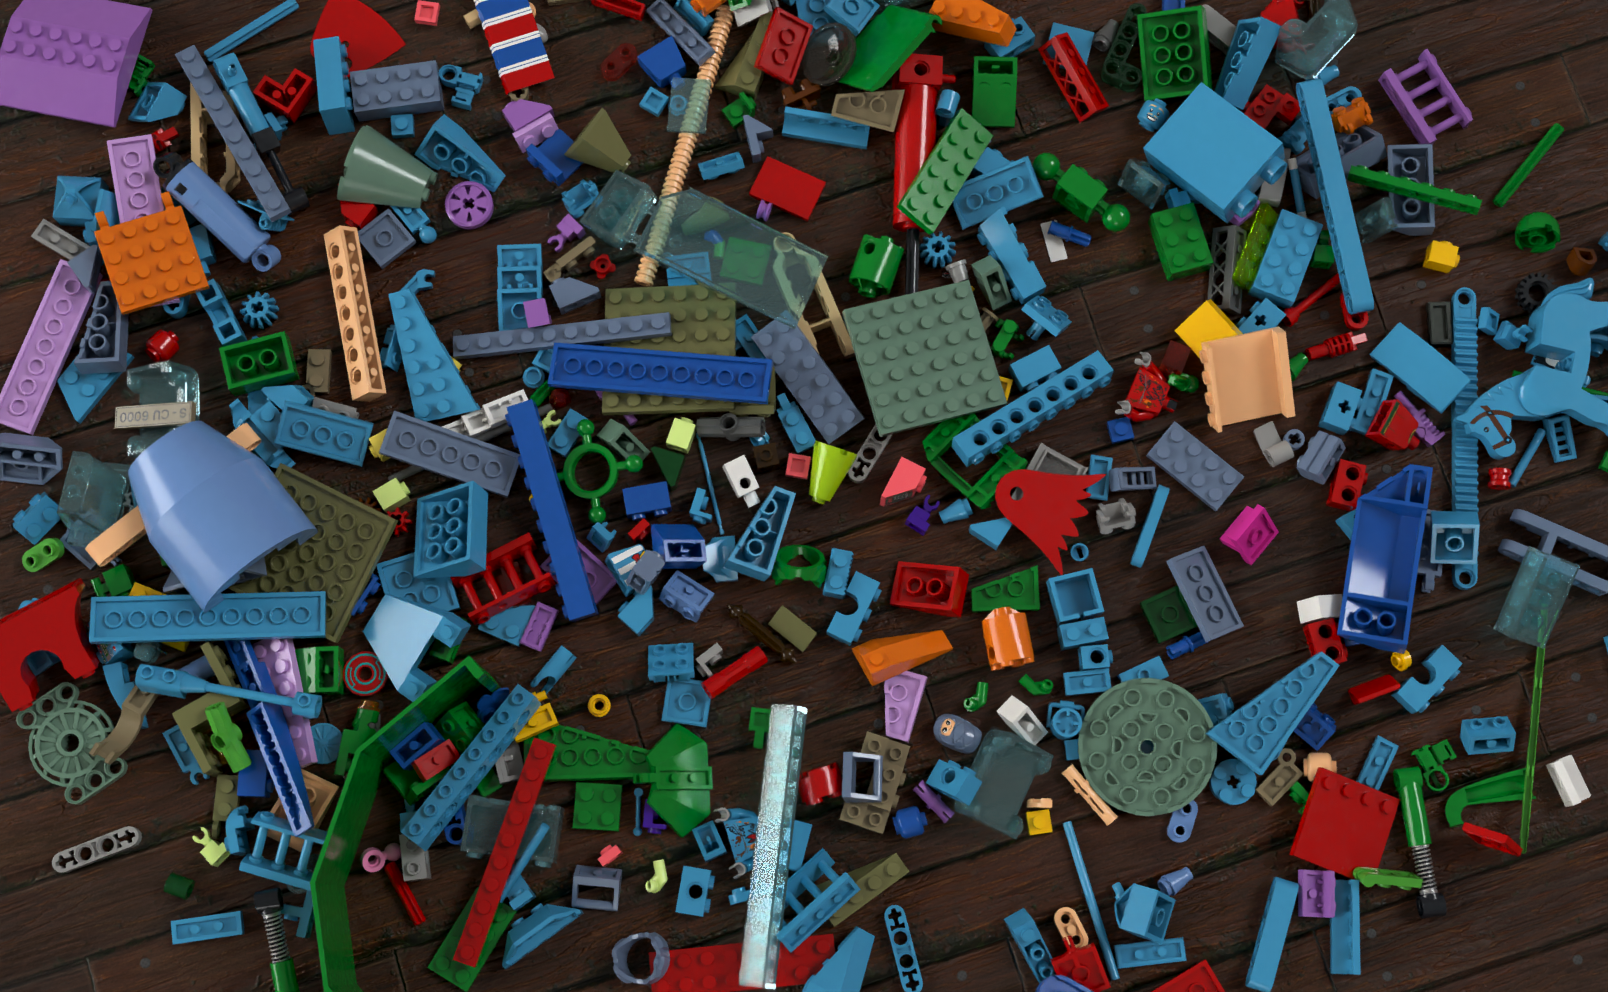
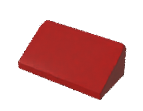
M1384 675L1348 689V693L1353 705H1358L1400 689L1401 685L1391 675Z

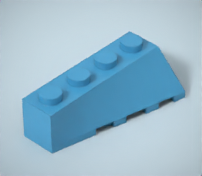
M1003 206L979 225L977 238L982 246L985 245L989 251L988 256L991 255L1001 265L1005 280L1011 287L1010 292L1016 301L1019 300L1021 305L1037 295L1039 296L1044 293L1046 284L1032 260L1028 262L1027 258L1029 255L1024 243H1018L1017 230L1013 223L1008 224L1004 216L1007 214V211Z

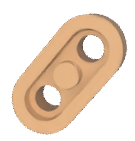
M1069 907L1058 909L1053 919L1062 939L1066 937L1070 945L1067 936L1073 937L1076 935L1080 939V942L1075 945L1076 948L1088 945V936L1076 912ZM1064 914L1069 917V921L1066 924L1061 921V917Z

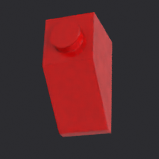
M340 200L341 213L346 220L344 223L349 227H356L361 230L379 213L374 204Z

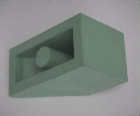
M991 255L971 264L977 284L992 310L1012 301L1001 265Z
M610 419L597 434L611 450L625 461L630 455H638L643 461L650 453L624 425L613 419Z

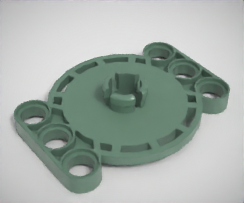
M63 682L34 701L32 706L20 711L17 714L16 722L20 728L32 730L29 736L28 749L30 760L35 770L50 783L67 787L65 799L71 804L81 805L123 777L128 770V765L124 759L118 757L115 761H119L122 768L119 773L113 774L110 770L111 764L105 763L104 758L99 755L94 757L89 754L95 743L106 739L115 727L111 718L104 710L92 703L77 700L79 689L76 685ZM65 687H71L73 690V695L69 699L62 697V690ZM46 700L53 702V709L50 712H44L42 709V705ZM85 705L92 707L97 712L93 714L90 711L84 710ZM27 713H31L34 716V721L29 726H25L23 723V717ZM101 716L106 719L109 725L108 728L105 727V724L100 719ZM69 736H77L79 739L78 748L72 752L67 751L69 741L71 740ZM37 759H38L39 763L41 764V766L44 768L43 771H42V769L39 767V765H38V763H37ZM52 774L60 777V782L53 780L49 775ZM99 774L102 778V783L98 787H93L90 783L91 778ZM75 788H80L82 790V797L74 801L71 798V792Z

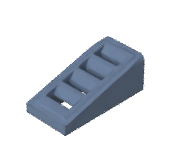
M1121 467L1110 469V491L1157 489L1155 467ZM1143 472H1146V481H1147V484H1144V473H1143Z

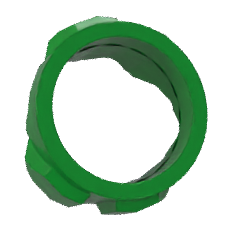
M807 545L785 546L778 550L772 569V578L775 580L776 586L781 585L785 579L792 580L795 577H801L805 581H812L816 587L821 588L822 583L826 579L827 561L824 554L814 547ZM797 555H803L806 560L810 561L812 566L795 567L787 563Z

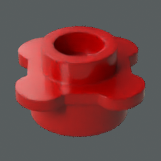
M601 254L590 262V268L595 270L599 279H604L608 273L616 270L615 264L611 263L607 254Z

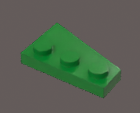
M1038 565L972 588V612H992L994 609L1011 607L1016 611H1039Z

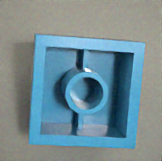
M58 176L53 218L61 226L85 227V222L93 221L99 190L109 191V186L100 177Z
M1120 882L1113 884L1112 888L1116 894L1114 904L1115 917L1119 928L1137 937L1163 944L1176 899L1158 890L1135 883L1126 891H1124Z

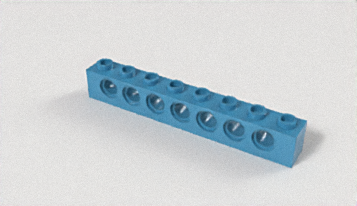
M1097 350L953 437L952 448L966 467L971 464L977 465L984 460L986 455L991 452L995 454L1000 451L1004 444L1009 441L1013 443L1018 440L1022 433L1027 430L1029 432L1035 430L1042 421L1053 419L1060 410L1071 408L1078 399H1085L1098 387L1103 388L1111 382L1114 370ZM1084 376H1090L1092 379H1086ZM1071 386L1075 390H1068L1066 387ZM1048 397H1053L1057 401H1050ZM1030 408H1036L1039 412H1032ZM1012 419H1018V420H1020L1021 422H1020V423H1014V422H1012L1011 420H1012ZM994 430H1000V431H1002L1003 433H1002V434H996V433H994L993 431H994ZM975 441H982L984 445H977Z
M519 684L516 685L402 829L401 833L425 852L541 706L536 696Z

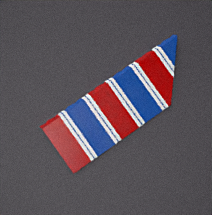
M474 0L506 95L509 92L555 78L528 0Z

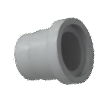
M966 259L945 266L954 283L970 279L965 266L967 264Z

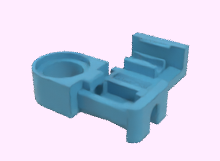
M444 65L439 70L440 81L444 86L454 88L457 91L456 96H452V106L471 111V102L474 94L480 92L483 83L482 73L480 72L479 76L463 72L462 67ZM446 72H453L455 74L451 80L444 79L443 75Z

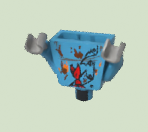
M722 807L714 809V812L718 811L721 814V818L716 819L715 822L724 821L736 862L729 867V870L732 868L737 869L738 875L733 877L737 879L745 873L758 868L768 855V849H770L768 839L779 836L780 831L777 822L763 826L761 816L757 817L755 812L741 808L726 809Z

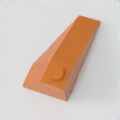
M943 630L872 639L852 648V652L872 686L953 650Z

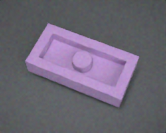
M549 112L512 134L520 150L524 153L529 145L533 144L536 146L553 136L558 127Z

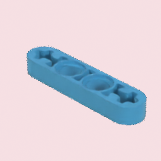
M1159 484L1130 561V564L1141 568L1169 494L1170 488Z
M891 905L885 910L884 919L901 985L905 992H920L923 987V981L903 908L898 905ZM891 909L901 913V916L898 917L899 925L904 923L905 928H896L891 931L890 926H895L894 920L888 918V915L891 914ZM898 931L904 932L907 936V941L903 945H898L894 941V935ZM904 954L910 955L913 959V964L909 968H904L900 964V958ZM916 969L917 973L912 974L913 980H918L919 985L915 987V991L906 987L909 978L908 975L903 977V971L909 972Z

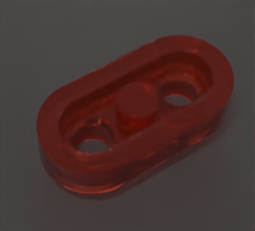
M629 43L619 45L602 62V76L608 81L618 80L636 62V48ZM624 51L630 52L629 55H623L622 53ZM611 65L615 66L613 70L607 69Z

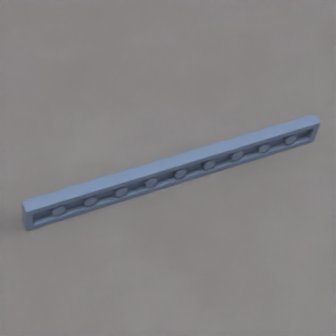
M195 45L176 53L175 56L271 222L290 214L291 210Z
M669 312L453 336V357L455 360L548 350L554 348V342L594 345L672 336L671 315Z

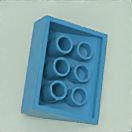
M470 481L417 499L413 577L469 576L486 570L488 492L476 482Z

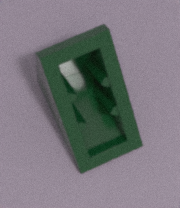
M655 446L652 447L651 452L672 491L676 490L686 461L685 455Z

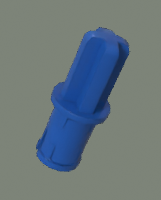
M1053 220L1047 233L1065 239V242L1071 241L1088 247L1091 241V235L1073 229V226L1068 227Z
M1201 632L1190 637L1184 636L1179 642L1166 647V650H1168L1167 654L1173 660L1187 652H1194L1195 648L1206 644Z

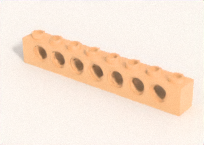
M339 225L325 233L324 240L352 400L370 402L386 394L384 376L358 231L356 227Z

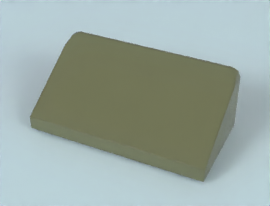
M783 605L768 623L770 627L801 652H804L817 636V633Z

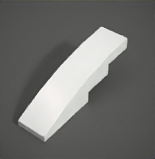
M524 389L484 404L481 410L463 415L460 420L442 427L474 438L507 423L505 414H508L507 407L527 401L528 398Z

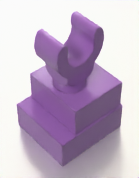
M568 213L557 225L561 234L550 237L548 244L551 245L553 242H559V245L555 248L558 253L563 249V244L567 239L570 242L576 236L581 239L586 232Z

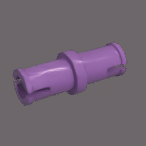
M922 780L918 784L922 790L916 785L913 791L927 804L926 807L928 809L931 808L943 823H946L955 813L940 799L941 796L939 794L936 795Z

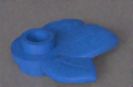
M509 688L497 689L491 696L484 695L478 700L477 708L479 710L477 711V717L486 724L509 696Z

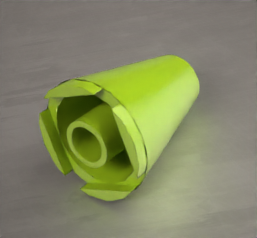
M815 440L809 495L813 496L812 501L825 504V501H831L858 454Z

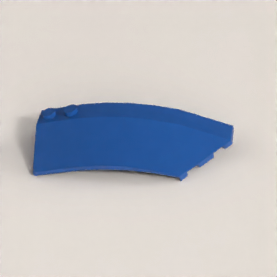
M1409 464L1401 472L1393 477H1389L1377 485L1375 489L1358 498L1340 610L1338 636L1380 650L1405 653L1408 644L1433 467Z

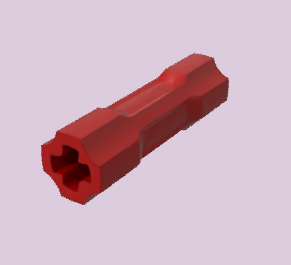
M756 646L740 659L702 682V688L708 697L713 699L729 686L767 663L768 659L762 649Z

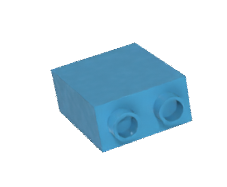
M1202 82L1143 147L1147 161L1151 166L1181 189L1186 190L1194 199L1226 223L1235 214L1240 218L1245 217L1257 203L1258 196L1254 194L1264 181L1270 185L1274 184L1283 175L1288 165L1283 161L1285 159L1283 142Z

